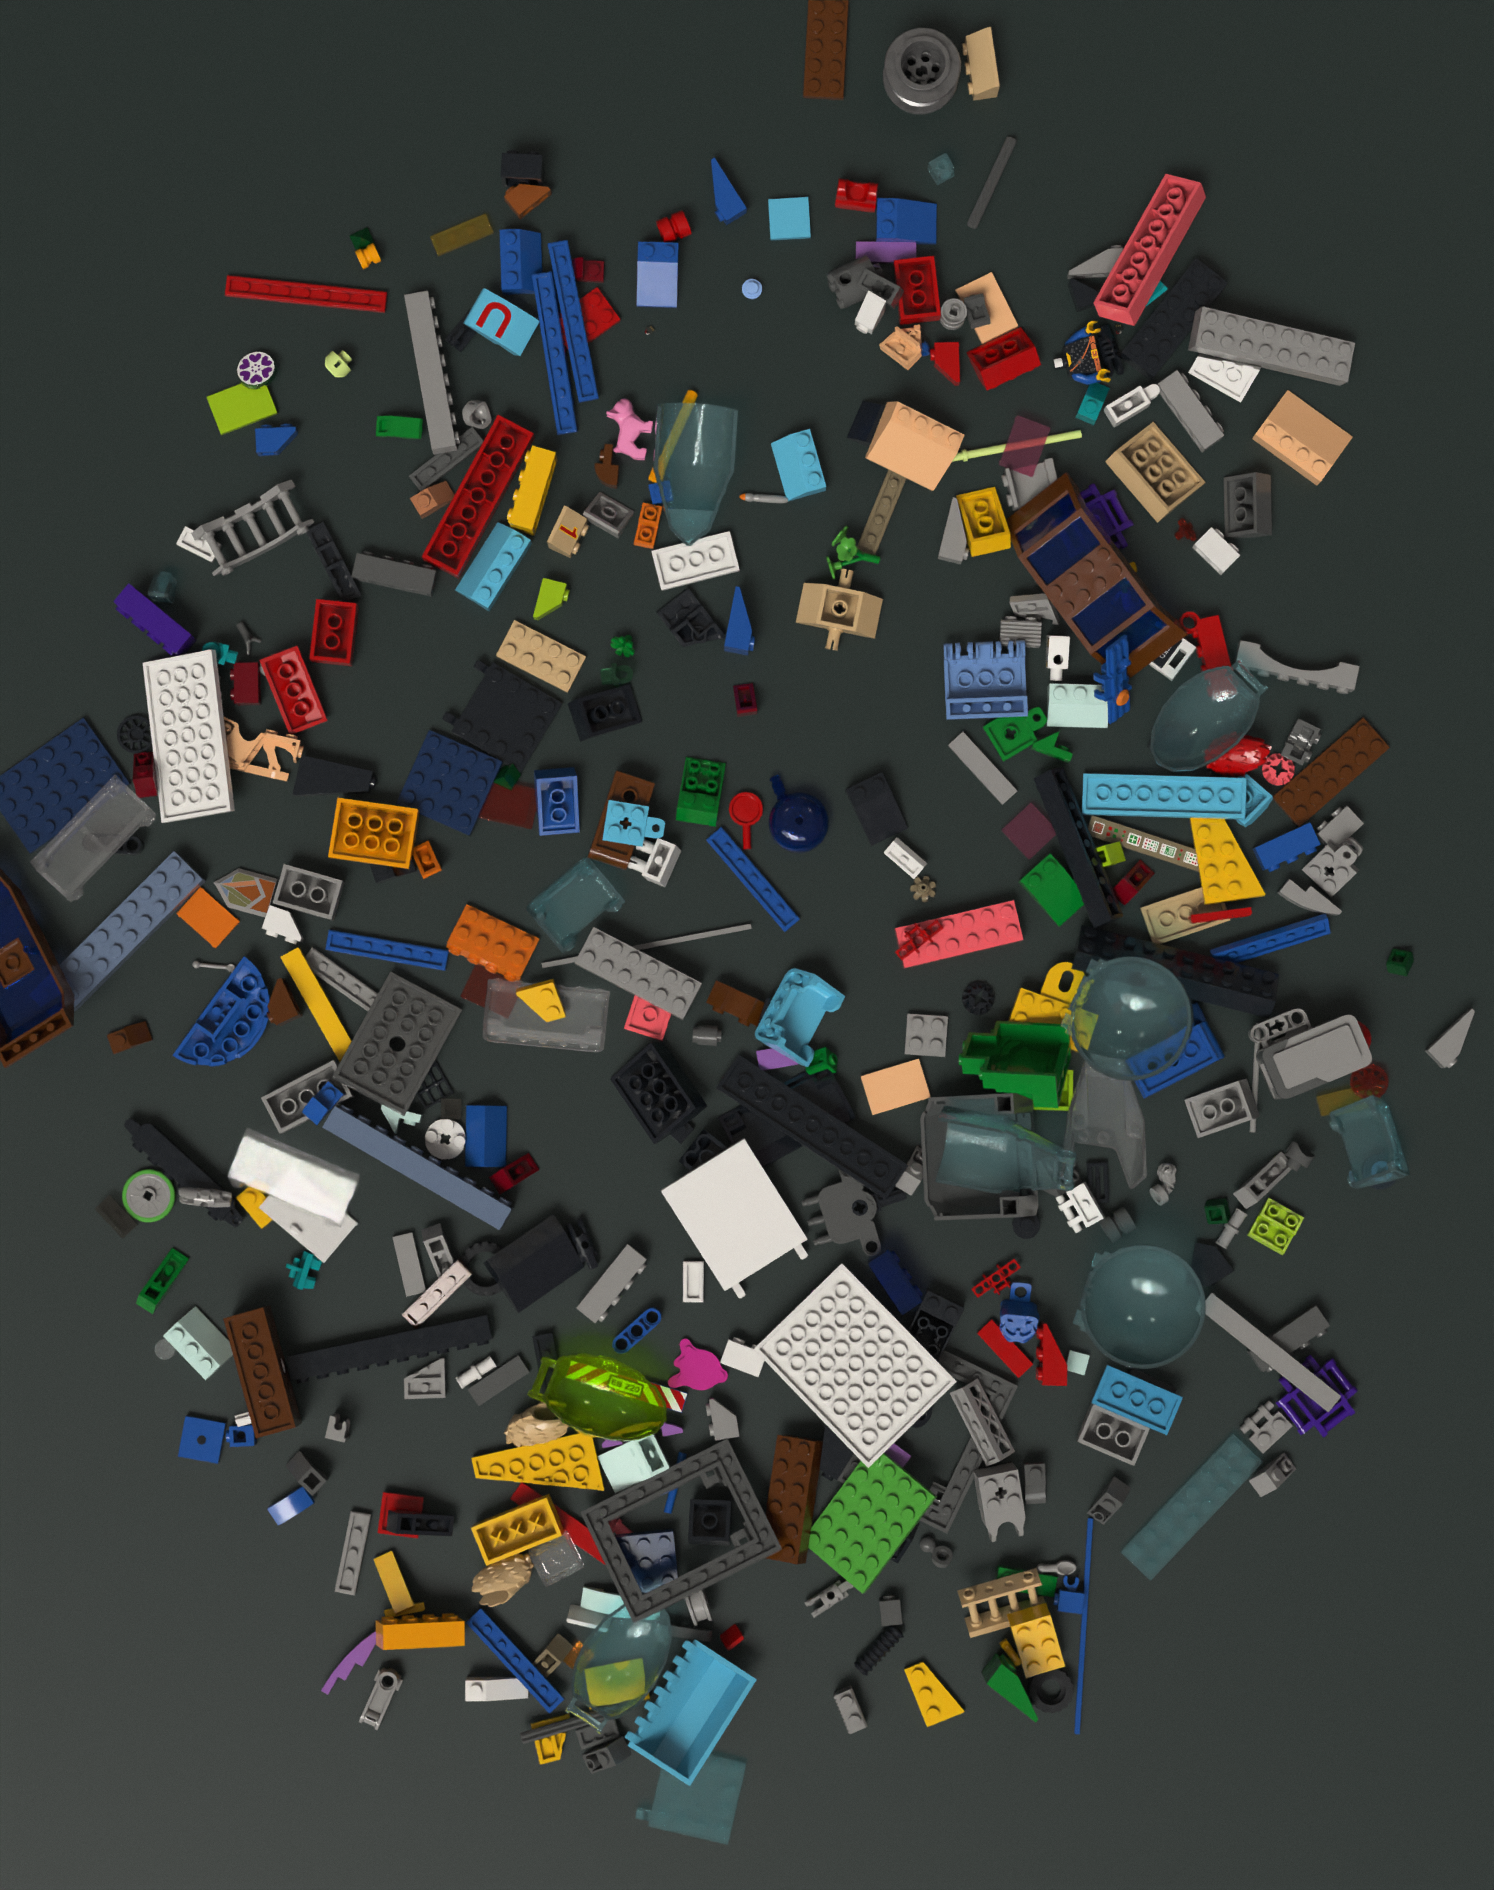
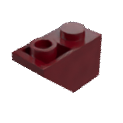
M153 752L134 754L133 783L137 798L158 795Z

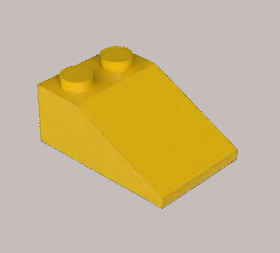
M995 487L956 495L971 557L1011 548L1010 531Z

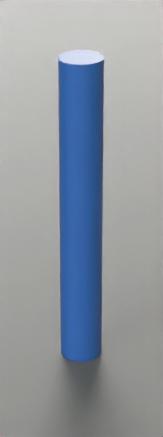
M679 1452L676 1464L686 1460L687 1454ZM678 1488L668 1493L664 1512L672 1514Z

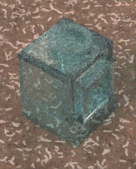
M947 153L928 163L927 169L937 186L955 176V167Z

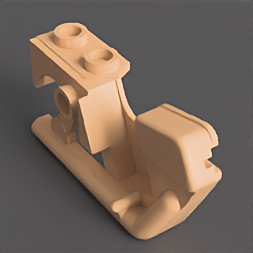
M224 717L230 769L288 782L289 773L280 771L281 767L278 764L275 749L276 746L286 749L293 756V762L297 763V759L301 758L304 746H301V741L297 740L298 737L291 734H286L283 737L277 735L278 732L266 730L265 733H260L255 740L247 741L240 735L238 723ZM262 746L267 753L270 764L268 769L250 765Z

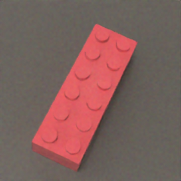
M1014 900L936 918L943 929L931 938L934 942L931 943L929 940L918 948L919 954L916 951L912 952L902 960V964L905 969L1022 941L1023 935ZM936 919L919 922L916 924H920L921 927L919 928L923 930L931 923H933ZM914 924L894 929L899 948L910 940L908 937H904L906 935L904 931H910L915 927ZM935 924L931 929L935 932L939 929V926ZM917 930L910 936L913 938L920 932ZM927 930L926 932H927L928 935L930 936V935H931V932H930L929 930ZM918 936L916 937L915 942L917 944H921L923 942V938ZM910 944L907 946L909 950L913 949ZM905 949L900 951V956L903 957L907 954Z

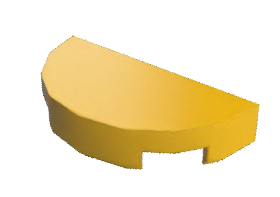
M424 1602L414 1603V1608L399 1615L394 1613L393 1608L384 1610L385 1616L395 1617L424 1611Z

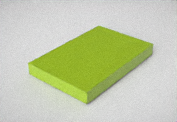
M266 381L257 385L244 382L207 396L221 435L278 414Z

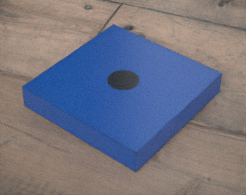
M185 1416L178 1457L218 1464L226 1423Z

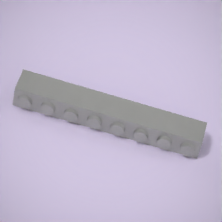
M428 291L406 294L404 297L431 448L434 455L457 451L456 444H459L460 440L458 431L454 432L453 425L457 423L455 413L450 411L449 406L453 405L451 393H447L446 386L450 385L448 374L443 373V367L446 366L444 354L440 355L439 347H443L441 335L436 334V328H439L437 316H433L432 309L436 308L434 297H430Z

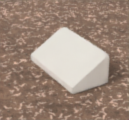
M572 1604L569 1609L567 1622L605 1631L607 1630L610 1614L588 1610Z

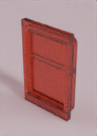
M494 783L479 818L532 830L537 811L535 789L515 785L512 790H509Z

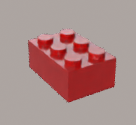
M934 256L894 260L895 284L904 290L897 304L900 325L939 321L941 311Z
M316 599L309 658L311 662L352 666L359 611L357 603Z

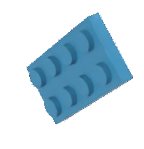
M1106 1365L1091 1403L1167 1435L1183 1397Z

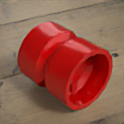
M682 210L671 214V218L664 217L656 220L658 230L664 242L672 243L676 241L677 237L682 239L692 235Z

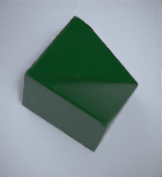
M1393 948L1386 962L1387 971L1392 974L1408 976L1414 962L1413 953Z
M1227 1198L1209 1199L1206 1201L1204 1209L1208 1224L1228 1223L1230 1210Z

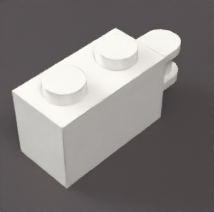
M1151 384L1144 389L1139 386L1107 405L1104 412L1113 427L1115 428L1148 408L1151 403L1150 401L1158 396L1160 388L1156 384Z

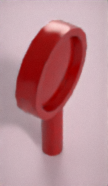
M749 792L737 794L729 805L730 817L743 828V849H751V826L760 820L763 812L761 800L758 796Z

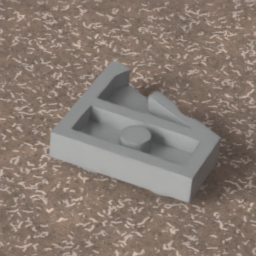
M1045 593L1010 597L1009 603L1015 616L1037 618V621H1040L1041 618L1053 620L1052 624L1059 625L1060 618L1056 608Z

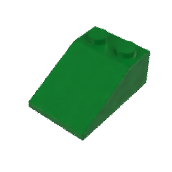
M1051 854L1045 857L1019 881L1020 885L1059 927L1084 905L1075 881Z

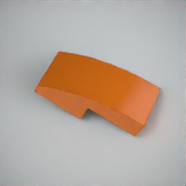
M643 502L634 545L654 549L662 506Z

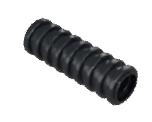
M890 1625L889 1629H885V1633L880 1635L881 1638H877V1642L872 1643L871 1648H867V1653L864 1652V1656L859 1657L858 1662H854V1666L863 1675L867 1676L868 1671H872V1667H876L877 1662H881V1658L886 1656L885 1653L890 1652V1648H894V1644L899 1643V1639L904 1637L903 1633L895 1625Z

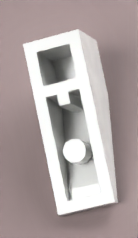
M868 291L855 319L856 328L864 334H867V332L872 334L884 315L886 300Z
M467 1677L465 1680V1701L528 1698V1690L516 1677Z

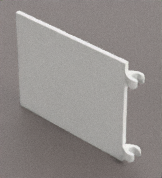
M744 1138L661 1190L724 1291L732 1287L738 1298L746 1295L739 1283L740 1281L791 1249H795L800 1259H805L808 1256L801 1244L807 1240V1237Z

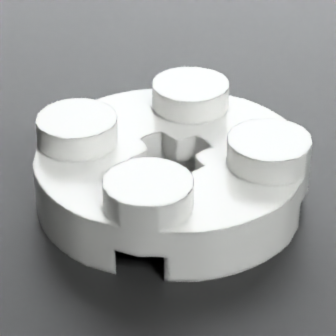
M450 1119L435 1121L429 1126L425 1134V1144L428 1151L439 1159L455 1158L463 1151L466 1143V1134L463 1127L458 1122ZM442 1134L451 1136L448 1145L440 1142Z

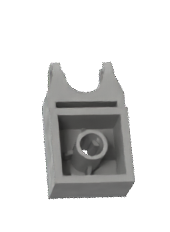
M1011 1462L974 1470L973 1474L981 1519L988 1530L991 1542L996 1541L998 1528L1004 1522L1013 1523L1018 1535L1023 1536L1026 1517L1019 1473L1016 1466Z

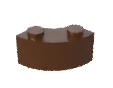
M719 981L715 982L706 1003L713 1006V1011L722 1015L725 1011L739 1018L738 1022L748 1027L750 1023L755 1026L758 1025L764 1002Z

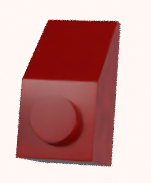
M959 342L934 343V349H930V361H934V367L954 386H959Z

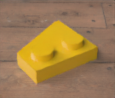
M554 979L516 989V995L544 1021L549 1022L566 1017V1012Z
M565 1714L530 1723L531 1729L568 1719L570 1715ZM566 1732L534 1741L540 1765L560 1760Z

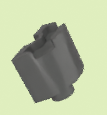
M1298 718L1284 743L1285 746L1280 755L1300 765H1303L1304 761L1308 763L1313 753L1310 751L1313 743H1318L1322 735L1319 733L1320 728Z

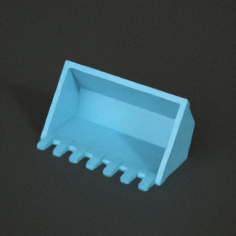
M695 1639L692 1643L686 1640L682 1645L687 1650L683 1658L676 1655L673 1659V1663L678 1666L673 1673L667 1670L663 1675L668 1680L665 1687L656 1686L654 1693L659 1696L655 1703L648 1700L644 1705V1708L649 1710L646 1717L637 1716L635 1723L639 1725L636 1733L628 1731L625 1735V1738L630 1741L627 1746L688 1786L694 1781L757 1680Z

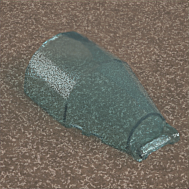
M949 1105L943 1107L938 1121L948 1123L947 1137L942 1162L935 1182L990 1193H1001L1002 1190L1020 1192V1189L1029 1188L1032 1191L1048 1189L1071 1191L1074 1189L1073 1166L1076 1161L1075 1152L1064 1150L1060 1145L1007 1116ZM1063 1162H1064V1163H1065V1177H1060V1176H1061V1172H1062Z

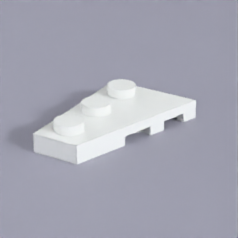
M1199 354L1188 373L1241 403L1261 367Z

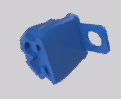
M1013 1282L1011 1284L1009 1300H1003L1000 1304L999 1329L1008 1342L1026 1343L1037 1332L1040 1316L1037 1305L1030 1302L1032 1288L1030 1283ZM1024 1287L1027 1293L1023 1297H1018L1015 1295V1289Z

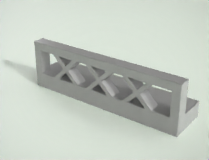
M978 1379L950 1392L986 1466L1000 1462L1015 1452ZM974 1386L977 1392V1398L973 1396L969 1389ZM981 1405L986 1409V1416L980 1410ZM990 1424L994 1425L996 1429L995 1434L991 1432ZM1000 1442L1003 1443L1006 1449L1005 1453H1002L999 1448Z

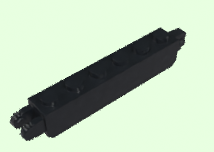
M129 1118L125 1120V1128L133 1135L131 1137V1140L134 1142L132 1146L140 1153L144 1151L149 1156L147 1159L154 1166L159 1165L164 1169L162 1173L168 1179L172 1180L174 1178L179 1183L177 1185L178 1188L197 1187L228 1192L154 1124L141 1125L135 1119ZM233 1196L230 1207H206L209 1210L207 1214L215 1221L218 1219L220 1221L224 1220L235 1228L245 1219L236 1209L237 1199Z

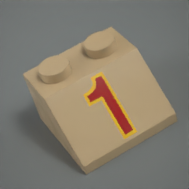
M564 505L548 538V547L569 558L573 554L576 555L581 546L578 542L581 536L585 537L589 529L587 518Z

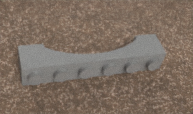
M1242 640L1238 642L1233 664L1241 672L1257 671V675L1269 677V675H1275L1278 680L1289 681V679L1297 680V684L1308 686L1309 683L1316 684L1317 688L1328 690L1330 687L1337 689L1336 692L1341 694H1348V692L1355 690L1359 666L1339 662L1334 668L1320 671L1291 668L1267 656L1260 649V644Z

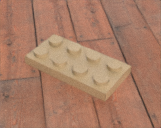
M515 620L496 654V657L567 693L586 659V656Z
M1202 887L1140 908L1151 942L1162 944L1230 921V919L1194 924L1189 923V915L1227 910L1224 902L1205 905Z

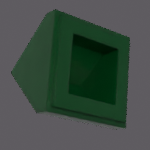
M512 763L502 767L494 783L512 790L521 774Z

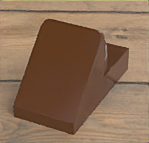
M146 1021L124 1027L122 1030L107 1035L113 1054L153 1040Z

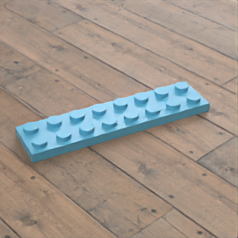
M1083 773L1082 815L1245 820L1247 778Z

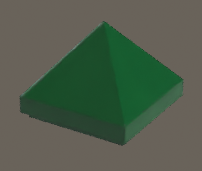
M367 227L349 235L356 250L365 249L371 243L376 246Z

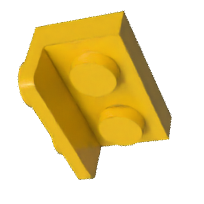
M253 1182L236 1199L259 1227L263 1229L272 1221L259 1208L268 1197L266 1195L268 1191L261 1183Z

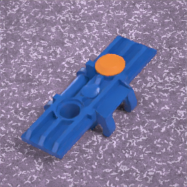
M1125 634L1107 647L1106 663L1101 665V673L1104 675L1093 674V679L1096 682L1102 683V691H1104L1094 690V697L1105 702L1107 701L1109 724L1117 721L1124 713L1130 711V690L1132 686L1128 684L1127 667L1131 665V661L1129 660L1128 641Z

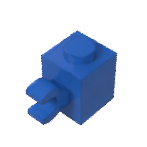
M1064 1575L1063 1584L1067 1589L1058 1588V1593H1054L1053 1605H1056L1057 1611L1082 1614L1085 1594L1083 1591H1076L1079 1579L1075 1576L1074 1583L1068 1584V1576Z

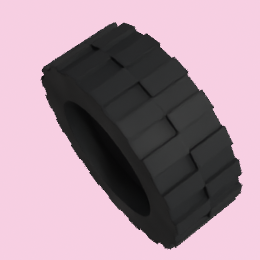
M1061 1668L1032 1676L1028 1682L1030 1700L1037 1709L1045 1713L1060 1712L1068 1707L1069 1702L1072 1701V1695H1074L1073 1683L1068 1674ZM1049 1679L1057 1681L1061 1687L1059 1696L1052 1700L1044 1698L1041 1694V1685Z

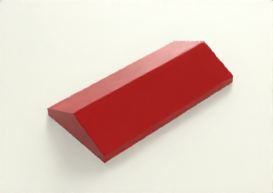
M298 645L277 651L259 660L289 734L292 735L328 721Z

